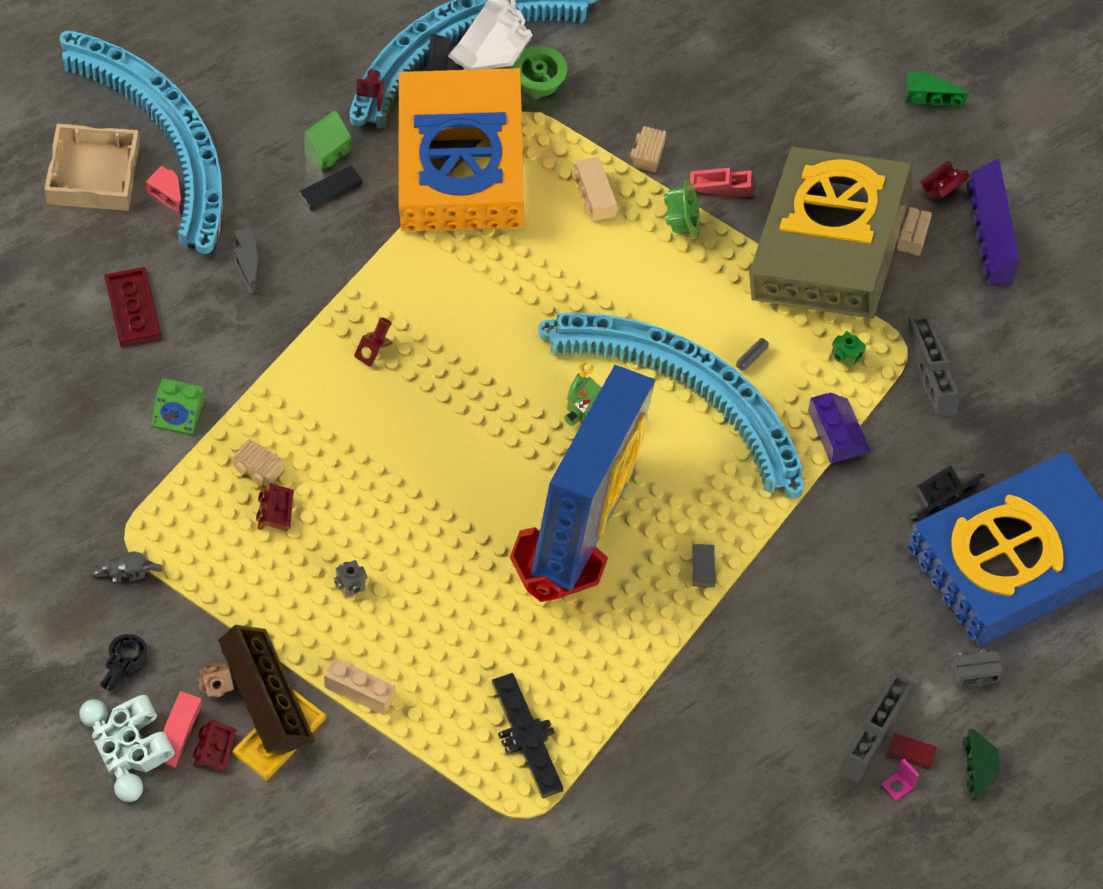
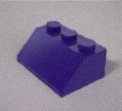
M834 393L811 397L808 413L830 463L871 452L848 398Z

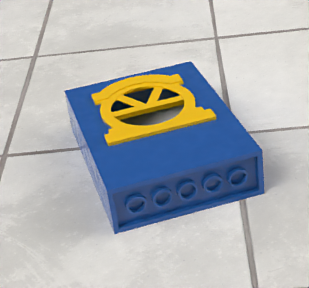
M618 365L613 366L549 483L531 571L532 576L537 578L547 576L556 585L571 591L573 590L635 471L656 379Z

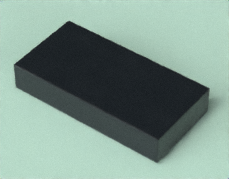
M431 34L425 71L447 70L451 38Z

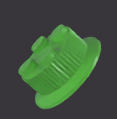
M546 46L525 48L511 67L520 68L521 90L533 98H540L554 93L567 76V63L564 57L556 50Z
M687 180L683 188L671 189L668 193L664 194V202L668 211L665 214V221L667 226L671 225L672 231L675 234L690 232L692 237L696 238L700 232L699 204L692 182Z

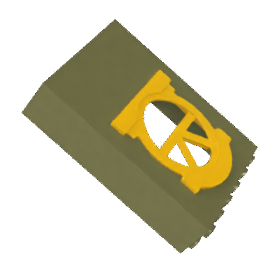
M791 146L749 272L751 300L874 319L912 193L911 163ZM817 182H821L827 197L808 195L807 192ZM831 183L850 185L852 187L836 198ZM861 188H864L867 192V203L848 200ZM804 203L864 211V213L850 224L840 227H827L814 222L808 217L804 209Z

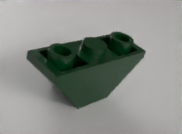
M969 729L966 737H963L962 746L963 750L967 751V757H965L964 762L965 771H969L967 791L971 792V799L976 800L997 779L1000 764L998 749L976 730Z

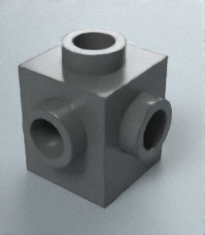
M356 560L344 562L336 568L334 583L337 589L341 590L344 597L347 598L365 590L367 574L364 567H359Z

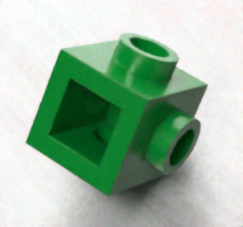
M846 331L842 336L838 335L832 342L833 349L831 355L837 362L843 363L846 367L852 369L864 357L867 345L861 342L856 335Z

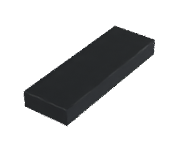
M350 165L300 190L299 196L308 208L312 209L362 184V178Z

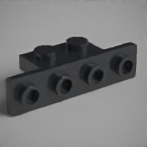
M948 466L915 486V489L925 506L910 514V519L918 518L922 520L931 514L929 511L933 508L938 510L947 505L946 500L949 498L956 499L963 495V490L967 487L972 489L980 484L979 480L985 477L984 473L976 474L961 483L952 466Z

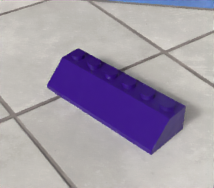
M995 159L972 172L970 181H967V192L971 193L970 208L974 209L973 223L978 229L976 239L981 244L980 259L984 260L983 275L984 277L987 276L988 284L1013 283L1020 259L1000 160Z

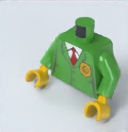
M585 360L579 364L581 372L580 374L577 373L567 395V409L569 413L564 416V419L570 426L575 425L578 421L583 423L602 388L590 376L586 378L587 374H591L594 371V366L590 365L589 369L585 371L584 366L587 364Z

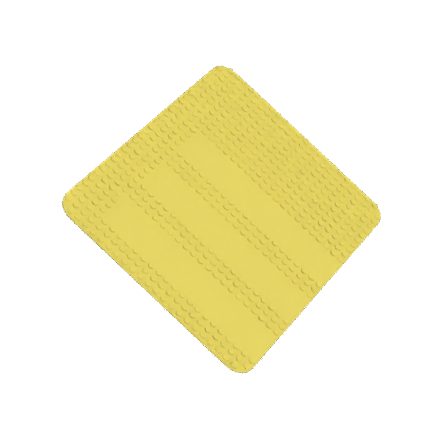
M522 112L525 228L409 232L401 231L400 227L135 509L126 523L124 536L128 552H140L149 561L163 565V572L148 570L147 572L230 629L234 625L266 629L283 666L493 811L516 819H530L543 815L561 800L831 464L808 413L811 397L834 393L848 398L857 421L861 426L900 378L908 362L907 345L902 335L889 323L877 316L871 319L751 300L749 272L759 245L758 243L699 208V236L694 238L690 232L675 234L672 231L671 225L667 226L665 221V214L668 211L664 202V194L668 193L670 189L556 119L541 112ZM483 139L475 148L492 147L489 139ZM599 156L617 203L616 217L592 222L590 214H586L585 200L580 198L579 184L574 182L572 171L575 170L576 161ZM473 157V159L481 169H484L491 157ZM463 160L449 177L466 178L475 174ZM557 313L604 314L633 319L661 327L711 351L736 369L758 390L786 428L802 466L801 476L804 488L801 496L789 498L785 495L783 487L775 488L772 493L764 491L762 477L759 476L760 470L756 468L757 463L753 461L754 456L750 455L751 449H747V443L742 442L743 436H738L739 430L734 431V424L728 423L729 418H723L724 412L718 413V407H712L713 401L707 403V396L700 397L701 391L694 393V387L688 389L687 382L681 385L680 378L674 381L672 374L666 377V371L659 374L657 367L652 371L651 365L644 368L643 362L635 365V360L627 363V358L619 361V356H616L613 360L610 354L603 358L602 353L595 357L594 352H591L590 356H587L586 352H583L581 356L577 352H574L573 356L569 352H566L565 356L558 352L557 357H554L550 352V341H543L538 336L539 324L544 320L557 319ZM379 318H386L392 322L386 334V338L391 340L392 343L389 346L380 348L373 365L368 366L355 358L354 354L362 336L374 332ZM548 328L544 329L546 333H550ZM846 331L856 335L861 342L867 345L864 357L852 369H849L843 363L837 362L831 355L833 349L832 342L838 335L842 336ZM760 338L768 341V348L745 371H741L736 367L737 360ZM363 347L362 355L365 358H370L371 350L368 347ZM584 360L587 361V364L584 366L585 371L589 369L590 365L594 366V371L591 374H587L586 378L590 376L601 387L604 385L614 365L656 379L635 471L596 544V547L608 557L599 585L559 599L544 602L538 601L525 589L510 559V555L520 530L536 527L540 531L549 483L582 425L578 421L575 425L570 426L564 419V416L569 413L567 409V395L577 373L580 374L581 372L579 364ZM248 439L258 443L284 461V471L273 484L294 490L291 525L287 532L270 526H266L263 530L257 529L258 521H256V515L260 507L258 496L260 491L264 490L266 486L263 484L261 486L257 485L251 476L246 473L240 474L237 472L233 463V456ZM791 481L790 487H792L793 490H797V488L794 487V481ZM693 544L715 545V587L693 586ZM356 560L359 567L363 566L367 574L365 590L345 598L342 591L338 590L334 583L336 568L344 562ZM334 658L395 685V699L385 716L325 688L324 675ZM513 673L533 719H540L541 722L550 720L552 724L550 727L554 728L555 733L548 736V740L544 744L564 787L563 792L542 799L521 750L506 754L504 750L506 747H503L501 743L503 739L499 738L498 733L511 727L493 688L492 679Z

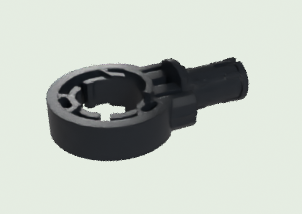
M124 634L116 637L110 643L109 658L105 664L109 671L100 683L105 690L110 685L108 691H113L120 677L125 676V672L126 676L129 677L132 671L138 670L145 664L147 660V646L142 638L133 634ZM123 644V648L130 647L136 649L138 654L131 658L121 656L118 652Z

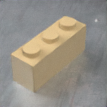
M599 156L576 161L575 170L572 171L574 182L579 184L580 198L585 200L586 214H590L592 222L616 217L617 203Z
M334 658L324 675L326 689L384 716L395 699V685L337 658Z

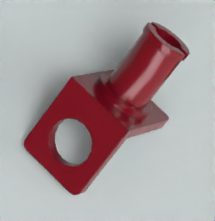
M369 70L367 80L357 79L356 95L378 98L377 111L380 112L384 97V82L379 81V71L375 70L374 76H372L373 70Z
M383 317L379 318L374 332L362 336L354 357L366 365L372 366L379 349L392 343L391 340L386 338L392 322ZM363 347H368L371 350L370 358H365L362 355Z

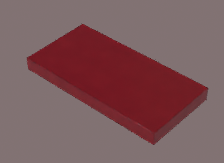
M141 267L104 274L120 347L162 339L146 268Z

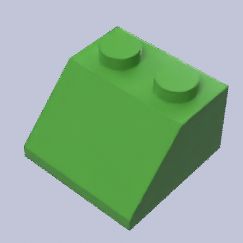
M335 110L304 132L305 157L320 171L332 166L337 159L347 155L351 150V136Z

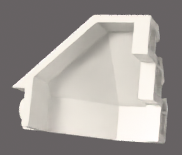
M487 0L479 15L448 57L456 64L464 67L463 70L513 66L533 36L531 31L527 30L524 26L526 21L521 11L516 9V1Z

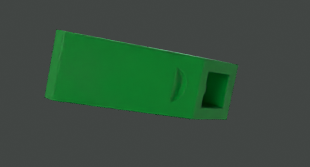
M907 72L905 103L965 106L968 90L926 72Z

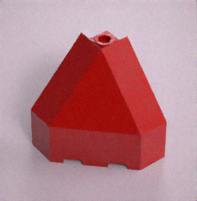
M536 527L519 531L510 559L525 589L538 601L544 602L559 599L599 585L608 557L596 546L571 591L556 585L547 576L537 578L531 575L540 531Z

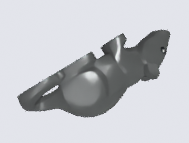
M132 551L115 559L104 556L103 561L97 564L91 575L94 577L109 575L114 577L112 579L113 583L121 582L122 577H128L129 581H135L145 578V573L148 570L163 572V565L149 561L140 552Z

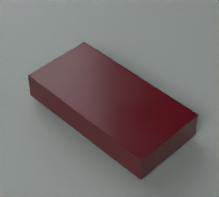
M894 733L887 755L900 760L905 759L909 763L930 769L937 747Z

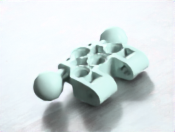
M147 695L137 696L113 708L107 724L108 710L104 702L96 699L87 700L80 708V719L84 725L94 729L92 738L109 774L117 778L114 785L115 794L122 801H136L143 792V783L139 776L129 773L128 770L133 768L142 772H148L172 758L175 754L174 749L165 732H157L146 738H143L139 733L141 728L153 722L157 717ZM126 718L124 723L119 724L120 720ZM135 736L132 742H128L131 737ZM115 747L113 752L107 753L110 748ZM144 755L142 760L136 761L139 756Z

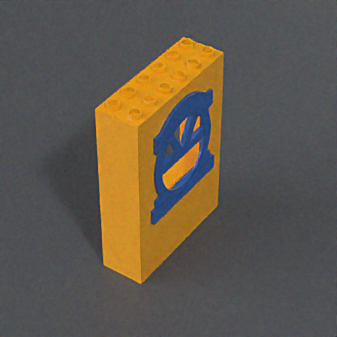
M520 68L399 72V215L401 231L525 228ZM489 139L492 147L429 149L432 141ZM473 157H491L488 165L481 169ZM448 158L439 171L430 161V159ZM459 158H463L475 174L466 178L447 176Z

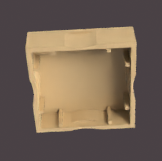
M57 124L52 146L53 157L48 168L44 189L46 203L50 205L129 211L140 147L138 130L97 129L81 125Z

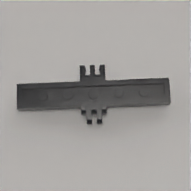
M513 673L492 679L493 688L511 727L498 733L499 738L503 739L501 743L503 747H506L504 749L506 754L521 750L542 799L563 792L564 787L544 744L548 740V736L555 733L554 728L550 727L552 725L550 720L541 722L540 719H533Z

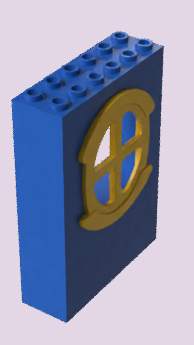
M1067 451L914 523L908 549L919 560L921 569L928 573L935 589H939L945 604L952 608L957 621L963 624L970 640L980 647L1103 586V501ZM1000 517L1017 518L1027 522L1031 530L1011 540H1007L993 520ZM985 525L999 545L978 556H973L969 549L971 536L979 526ZM1038 537L1043 545L1042 555L1037 564L1029 569L1024 566L1013 548L1032 538ZM1004 553L1009 557L1019 574L1009 577L996 576L984 571L980 564Z

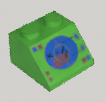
M162 378L155 398L151 427L193 436L205 401L204 387Z

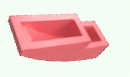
M721 168L690 173V181L698 193L725 197H748L755 195V178L752 170L732 172L730 168Z
M180 691L163 730L175 754L163 764L176 767L202 708L201 698Z

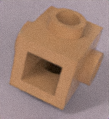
M216 663L204 666V669L199 670L201 678H197L200 691H204L208 697L217 698L223 696L224 692L234 690L229 668L225 663L218 665Z

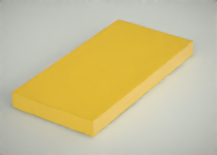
M293 690L313 733L326 719V714ZM254 728L233 749L232 755L267 781L296 750L285 754L267 753L263 748L257 730Z

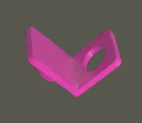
M903 759L898 771L884 781L881 787L894 801H897L915 787L919 774L913 766ZM898 781L903 785V790L894 792L890 788V784Z

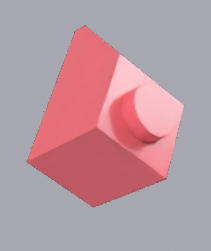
M161 166L146 181L147 194L180 214L182 212L178 176L174 171Z

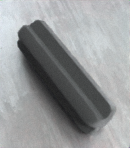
M760 338L737 360L736 367L741 371H745L768 348V341Z

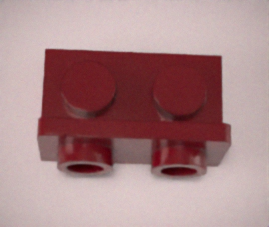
M946 161L920 180V184L928 199L943 198L969 179L970 175L967 170L958 171V169H954L951 162Z
M270 483L264 490L260 491L258 496L260 507L256 515V521H258L257 529L263 530L266 526L286 532L290 529L294 490Z
M213 719L206 725H202L198 733V738H200L199 744L195 747L192 758H194L192 766L197 768L202 764L219 772L225 771L237 729Z

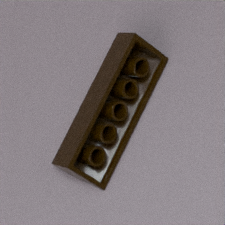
M234 625L218 639V642L228 662L230 672L237 683L238 690L244 699L246 709L254 722V727L260 736L263 748L270 754H285L315 742L267 630L264 628Z

